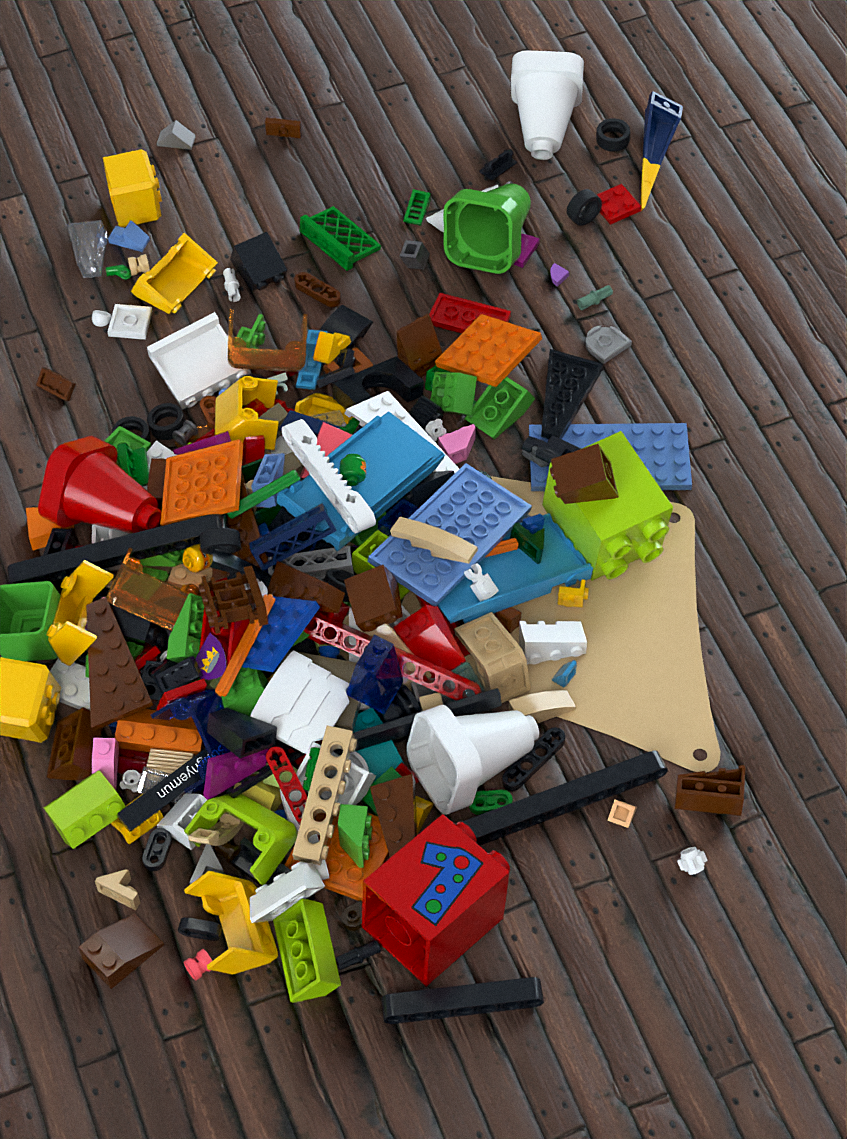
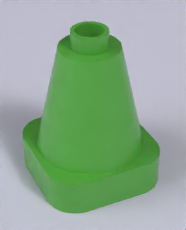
M510 183L487 192L472 189H463L457 192L445 204L443 211L444 251L448 259L461 267L496 274L506 272L519 259L521 254V229L531 207V200L527 191L517 184Z

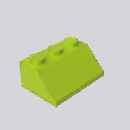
M98 770L45 806L44 810L65 843L74 849L118 818L116 816L117 813L126 806L116 790L101 771Z

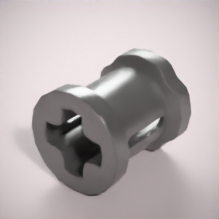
M186 420L178 431L172 433V436L179 445L185 446L188 439L198 434V430L195 424Z

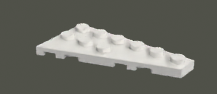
M389 391L347 408L344 413L349 418L351 416L360 421L359 425L364 427L377 415L381 417L389 411L442 451ZM445 454L443 460L433 472L454 470V473H456L459 468Z

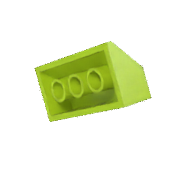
M302 898L273 919L290 1002L293 1003L326 996L341 986L323 903Z

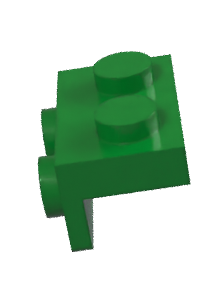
M126 443L117 445V460L120 467L142 487L147 486L149 469L146 449L142 447L133 450Z

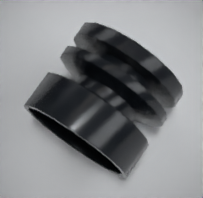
M404 684L398 686L396 690H390L389 698L383 694L369 703L370 708L374 709L383 723L422 712L416 698Z

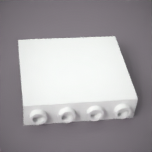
M215 312L147 347L150 359L182 410L186 407L194 406L202 398L212 396L215 392L228 388L239 378L250 374L248 363L245 364L220 326L219 318Z

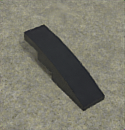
M215 548L212 549L210 553L211 568L227 572V579L236 578V572L244 574L243 567L252 566L256 579L260 582L262 581L268 588L272 578L270 574L235 555Z

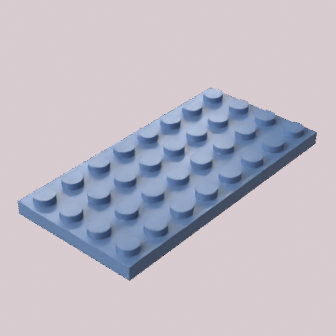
M687 423L570 424L562 440L582 449L622 431L661 490L692 489ZM542 424L529 425V436L543 440L546 443L549 441V439L541 437ZM530 460L531 491H545L549 467H540Z
M465 463L408 519L440 528L477 546L478 551L470 563L433 557L430 550L413 547L410 540L392 537L391 535L368 556L367 562L374 567L384 565L398 583L432 606H437L466 577L464 571L468 569L473 570L471 566L476 563L479 564L512 530L513 526L519 523L531 511L532 505Z

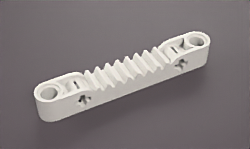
M300 419L283 426L282 435L284 440L354 533H359L374 526L376 519L373 511L358 492L351 490V486H347V481L342 480L343 475L338 474V469H333L334 463H329L330 458L325 457V451H320L321 446L317 445V437L306 422Z

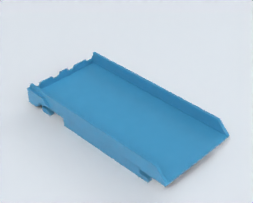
M388 411L381 417L377 415L326 457L330 458L329 463H334L333 469L337 468L338 474L340 461L348 454H358L366 461L365 480L356 486H351V490L361 495L373 511L375 519H377L437 469L445 454ZM310 474L302 481L299 480L292 484L290 489L285 488L278 493L277 504L280 507L284 506L295 518L323 503L327 509L328 516L337 530L324 537L323 540L331 543L336 551H339L359 534L354 533ZM324 519L317 523L315 530L324 531L330 527Z
M548 513L542 515L545 518L543 525L545 531L541 563H535L519 548L484 557L479 563L482 568V575L488 573L499 591L491 598L480 602L470 587L473 581L465 577L437 606L450 623L462 619L464 623H468L490 612L496 613L549 594L552 587L565 583L568 587L576 584L577 579L578 581H581V579L589 580L591 579L593 567L590 563H586L583 555L574 548L572 541L565 537L562 529L557 523L553 522L551 514ZM511 531L501 541L510 539Z

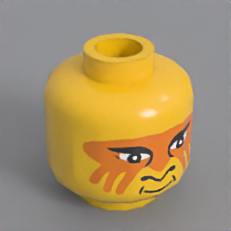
M200 544L193 545L184 550L183 564L189 571L197 573L210 567V555L201 551Z

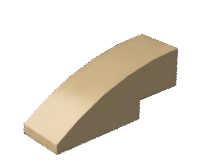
M567 690L544 691L509 700V711L517 710L524 714V716L530 715L537 724L576 710V706Z

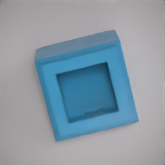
M573 660L564 664L554 675L552 681L563 688L566 687L576 674V661Z

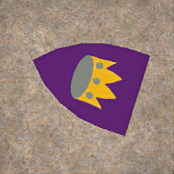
M209 633L195 658L203 675L200 678L207 680L221 677L226 669L224 649L218 639Z

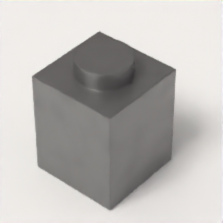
M409 240L405 241L400 253L401 259L408 268L424 270L430 255L422 242Z

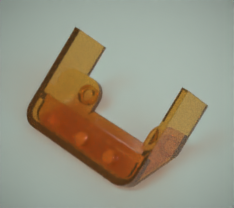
M229 310L227 361L231 367L299 372L304 368L306 362L307 314H303L301 322V341L289 342L285 350L246 348V343L242 338L232 337L233 310Z
M129 548L108 592L107 600L119 608L172 631L188 594L192 593L201 596L199 588L194 584L182 585L180 589L142 572L143 566L141 562L136 558L130 557L133 549Z

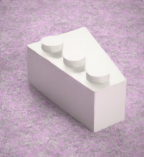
M520 621L519 646L522 648L527 664H538L549 660L557 661L561 658L578 657L586 654L587 640L581 621H556V625H545L544 621H538L537 624H526V621Z

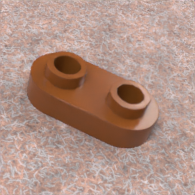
M206 396L200 401V409L208 426L213 429L215 427L216 397Z

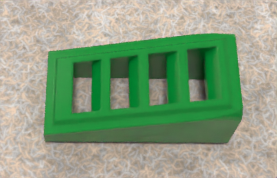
M413 189L403 222L422 225L431 201V193ZM410 216H413V217H418L419 219L417 220V219H413V218H409V217H410Z

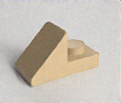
M128 869L96 878L95 884L98 892L134 910L140 905L137 890L128 886L131 880Z

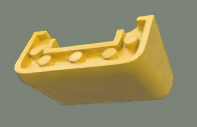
M183 233L179 237L178 243L172 246L169 252L149 272L143 273L137 279L131 293L168 314L172 312L176 314L182 307L181 303L206 277L210 279L215 274L216 270L214 268L218 262L187 234Z

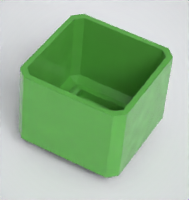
M50 581L0 585V655L2 658L19 661L58 658L48 641L49 636L46 635L53 623L60 599V594Z

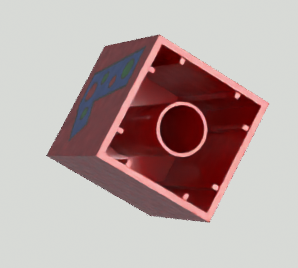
M442 814L363 880L362 928L427 987L504 918L510 866L499 852L492 850L487 853L477 844L474 832L468 825L463 822L454 824Z

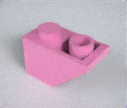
M475 425L462 427L438 438V446L454 464L467 460L475 441Z

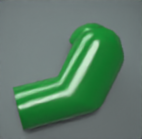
M124 265L106 267L107 276L117 275L124 280L131 277V270Z

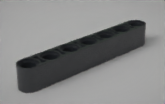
M537 977L392 993L383 996L381 1002L384 1022L387 1024H399L534 1008L544 1003L541 980Z

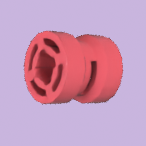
M202 949L197 952L194 958H188L183 963L190 976L197 981L204 972L211 971L207 969V965L213 960Z

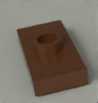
M266 118L265 120L266 135L301 138L302 136L301 121Z
M42 367L36 386L65 401H70L76 383L46 367Z

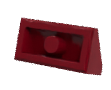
M119 748L117 773L124 774L127 770H136L138 773L144 774L146 778L149 753Z

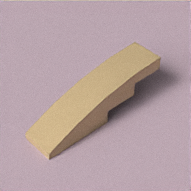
M399 517L390 530L392 537L410 540L411 546L428 549L433 557L469 564L478 551L477 546L454 534L403 517Z

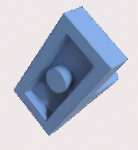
M130 220L126 228L115 226L108 240L111 244L143 252L150 237Z

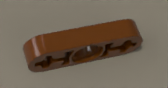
M300 272L295 275V287L299 291L328 307H336L341 303L339 290L306 272ZM314 288H322L320 292L313 291Z

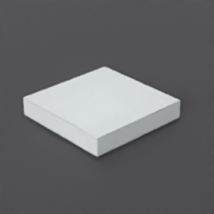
M115 304L108 328V337L146 339L153 312L152 307Z

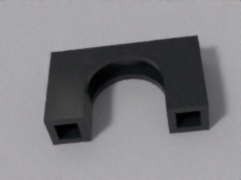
M396 356L333 382V398L346 410L373 398L365 390L372 387H387L394 390L408 403L423 395L424 380Z

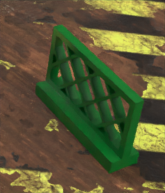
M334 206L312 217L307 215L300 217L299 232L346 271L352 269L354 262L381 249V245ZM334 214L337 218H330L327 216ZM316 221L324 222V225H319L316 223ZM326 223H334L337 226H327ZM339 224H342V225H347L349 228L338 227V226H339ZM327 231L336 232V234L332 235L329 234ZM338 232H339V233H348L349 235H348V236H341V235H338ZM356 234L359 235L361 238L350 237V235ZM339 241L348 242V244H341ZM350 242L361 243L360 246H354L349 244ZM370 244L372 247H362V245ZM351 251H357L360 253L354 255Z

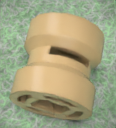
M146 254L140 255L138 258H128L131 276L137 275L139 272L146 273L150 271Z

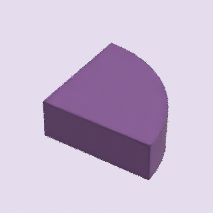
M556 263L552 265L550 270L553 284L558 287L569 276V271Z

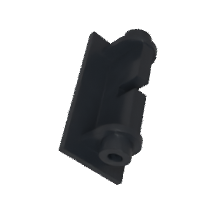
M505 149L498 158L485 163L479 172L489 180H494L517 164V161L512 158L514 155L513 151Z

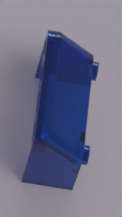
M208 689L176 699L151 714L152 719L170 720L173 717L178 720H187L192 717L209 754L198 764L201 780L185 788V793H204L208 759L231 752L207 733L209 713L224 709L222 697L218 696L215 689Z

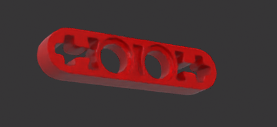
M272 747L266 753V760L297 823L300 825L302 813L299 807L303 805L305 808L306 804L304 803L307 801V795L285 751L280 747ZM275 753L280 756L279 758L283 765L280 768L276 761L272 760ZM285 771L292 774V779L289 782H282L280 780V775ZM299 791L302 793V797L299 801L293 802L289 799L290 793Z

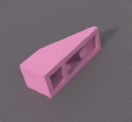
M93 738L92 774L100 770L116 790L119 743L116 738Z

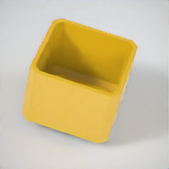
M141 149L103 157L109 194L118 226L126 227L130 220L135 224L158 220L161 217L159 202L162 201L160 191H157L160 186L158 178H154L156 176L154 165H150L147 152Z
M0 658L1 736L40 743L48 739L55 718L56 706L60 700L61 686L46 665Z

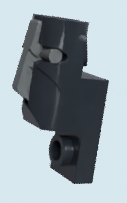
M554 435L547 443L529 436L522 445L521 454L540 467H549L551 459L580 450L581 448Z

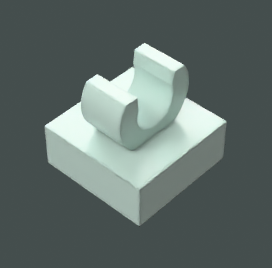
M286 373L267 378L278 380L277 387H281L284 393L287 392L288 388L285 383L288 378Z

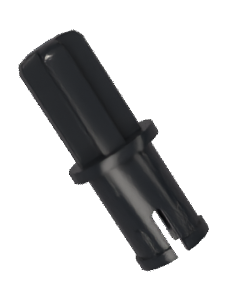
M376 939L358 948L354 946L353 950L335 958L339 970H343L358 962L361 964L364 959L381 953L380 946Z

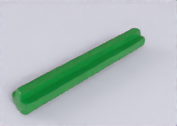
M293 469L239 501V510L227 513V515L233 519L298 482L301 479L299 473Z

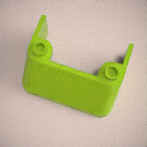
M225 794L207 800L184 832L189 836L198 828L209 830L218 822L224 812L256 829L257 832L254 835L253 844L262 853L250 868V872L260 885H265L295 843L298 835L295 825L243 794L235 798ZM193 842L197 847L201 845V843Z

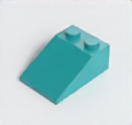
M372 707L358 714L353 733L383 724ZM392 740L356 751L367 763L369 772L376 775L373 782L391 766L396 769L403 762Z

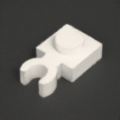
M478 563L471 566L474 573L471 569L464 571L465 576L473 581L470 587L480 602L491 598L499 591L488 573L482 575V568Z

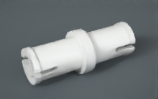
M227 268L223 271L225 278L224 286L228 291L229 300L232 302L233 297V302H237L241 298L238 289L240 286L239 281L236 279L235 270Z

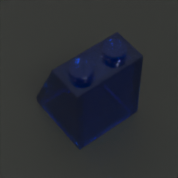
M374 634L355 666L346 693L349 697L385 714L403 684V678L394 644Z

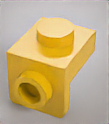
M581 579L580 588L559 586L558 605L583 608V600H588L589 588L585 587L586 580Z

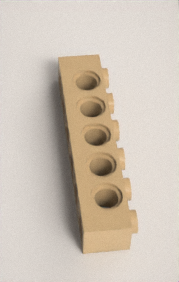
M326 726L292 854L295 860L321 866L322 860L327 859L329 847L326 846L328 838H332L335 825L332 824L333 818L339 814V795L344 794L346 782L343 781L345 773L350 771V753L355 751L357 744L353 731ZM335 749L343 750L342 755L339 757H333L331 754ZM336 770L337 775L334 778L326 777L328 771ZM325 791L332 793L328 800L320 798L321 794ZM318 813H325L326 818L323 821L317 822L314 820ZM312 835H320L319 842L315 844L309 842V838Z

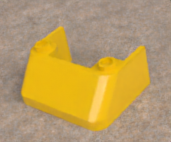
M244 376L217 396L215 402V435L228 431L231 441L240 439L242 443L245 437L263 435L265 438V449L275 450L279 422L258 419L257 412L251 408L242 409V405L246 406L257 398L266 408H272L275 403L278 380Z
M86 560L69 577L66 576L61 583V588L63 589L55 617L46 634L49 636L48 641L61 663L71 666L97 639L96 635L85 630L87 623L86 605L93 602L95 596L114 576Z
M213 871L206 872L184 889L185 894L201 897L205 911L219 916L227 942L228 950L207 965V969L237 974L271 963L278 957V951L269 922L252 923L250 920L249 898L256 894L255 890L257 887L249 880Z

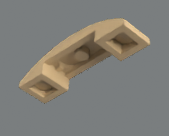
M224 812L217 824L209 830L198 828L188 836V840L195 843L220 846L230 841L241 829L244 822Z

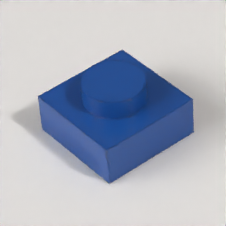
M541 513L523 519L522 526L528 529L531 534H534L543 529L545 518Z

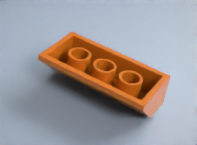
M144 709L118 720L114 738L119 743L120 749L150 752L151 748L192 752L196 756L205 748L209 717L167 712L161 715L158 710Z

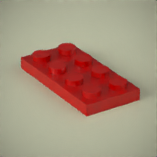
M439 293L429 315L433 326L463 333L481 314L508 322L511 317V311Z

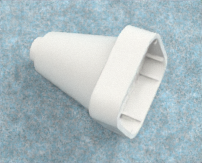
M521 51L513 56L511 98L518 104L525 148L536 159H550L553 153L559 151L573 108L582 102L584 61L577 54L552 51Z
M439 705L415 715L407 742V757L413 772L418 777V780L436 808L442 814L447 815L471 806L479 786L533 749L534 741L539 738V728L532 716H524V714L517 710L454 716L447 706Z

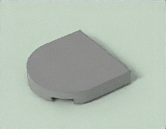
M596 326L587 333L585 345L590 354L602 364H605L630 347L632 341L615 327Z

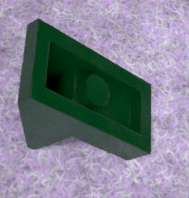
M516 523L511 530L510 539L516 538L519 543L518 548L535 563H541L545 529L543 528L531 534L520 523Z

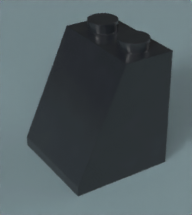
M268 232L233 247L230 261L252 291L256 289L262 290L272 282L278 283L284 280L287 268Z
M112 591L109 604L125 641L134 642L144 647L156 646L161 652L167 640V632L117 591Z

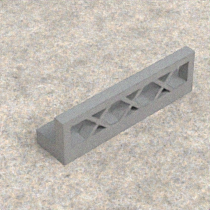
M350 545L344 546L339 551H336L334 548L295 553L280 561L321 581H324L327 571L331 569H339L354 574ZM338 554H347V559L345 560L335 559ZM317 557L326 558L323 563L314 562ZM296 560L305 561L302 566L293 565ZM273 566L268 568V573L272 576L274 572Z

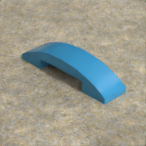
M308 330L305 355L301 371L298 374L296 388L312 390L317 388L316 378L321 376L323 363L314 361L313 355L321 330Z

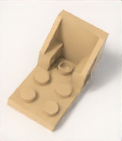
M492 612L454 628L455 635L475 659L476 670L485 692L498 688L501 694V703L531 690L527 660L522 648Z

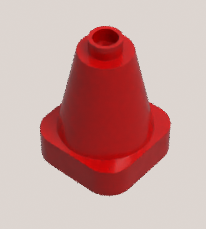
M88 436L63 443L50 455L46 465L38 504V512L41 517L62 528L84 522L131 534L156 528L161 521V510L158 509L157 499L116 464L117 449L113 445L95 436Z

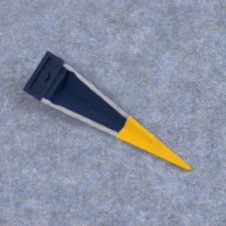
M654 91L650 93L647 108L645 109L641 211L646 206L661 163L681 120L683 110L682 105Z

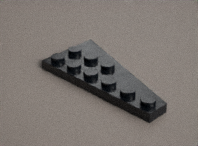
M550 349L541 437L550 439L554 435L560 439L563 438L603 371L602 363Z

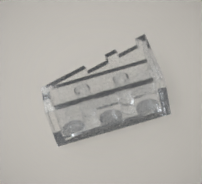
M102 220L66 224L76 262L83 278L101 276L108 234Z

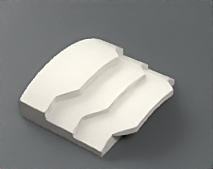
M293 650L269 681L250 717L275 725L277 727L276 739L307 754L313 742L323 740L326 726L334 727L348 706L349 699L346 691L350 687V683L332 675L331 672L312 663L311 659Z

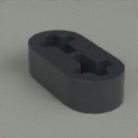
M184 917L180 920L178 932L187 937L218 941L222 932V926L212 921Z

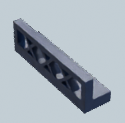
M321 503L250 542V551L262 571L275 565L277 561L280 562L337 530L328 516L327 509ZM324 519L330 527L324 531L315 530L317 523ZM305 531L309 532L310 536L308 540L300 541L297 540L298 534ZM284 541L292 543L291 548L286 552L278 550L280 543ZM266 551L274 553L272 559L266 563L259 556Z

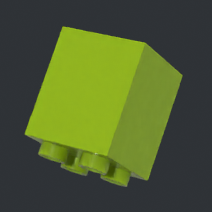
M622 431L586 446L599 444L611 461L619 495L618 498L565 504L561 498H557L555 495L554 486L556 482L550 473L552 463L549 465L542 505L546 512L551 514L553 522L557 523L562 529L565 537L572 541L574 548L583 555L586 563H590L593 567L591 581L603 575L609 580L617 578L627 570L629 563L639 558L643 563L656 559L664 550L662 547L665 535L669 532L668 524L673 506Z

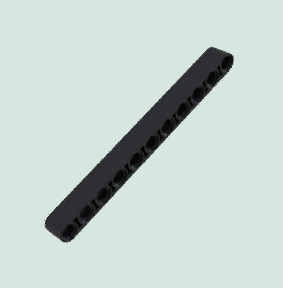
M226 514L204 515L13 563L7 567L9 584L62 580L66 576L69 577L84 560L102 569L186 549L187 547L200 544V534L206 530L229 528Z
M653 750L462 822L472 829L477 838V844L481 846L659 779L668 772V768L659 752Z

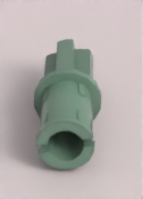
M609 285L597 291L592 290L590 294L577 299V305L580 310H584L594 304L598 305L600 300L612 295L613 290Z

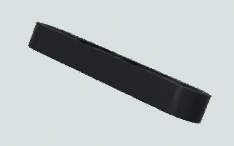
M554 727L539 738L529 753L514 762L504 772L502 777L503 787L512 792L520 789L563 747L565 743L564 731ZM557 736L559 737V741H558L557 739H555V740L551 743L552 737H554V738H556ZM542 748L547 751V754L545 756H538L535 751ZM529 762L533 767L530 770H524L521 768V764ZM516 777V783L514 781L508 782V778L514 779Z

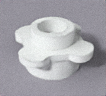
M441 419L430 421L425 428L426 433L430 435L434 442L438 437L446 434V429L443 428V421Z
M127 770L123 775V781L120 782V788L130 789L134 793L138 792L141 782L145 780L144 774L138 773L136 770Z

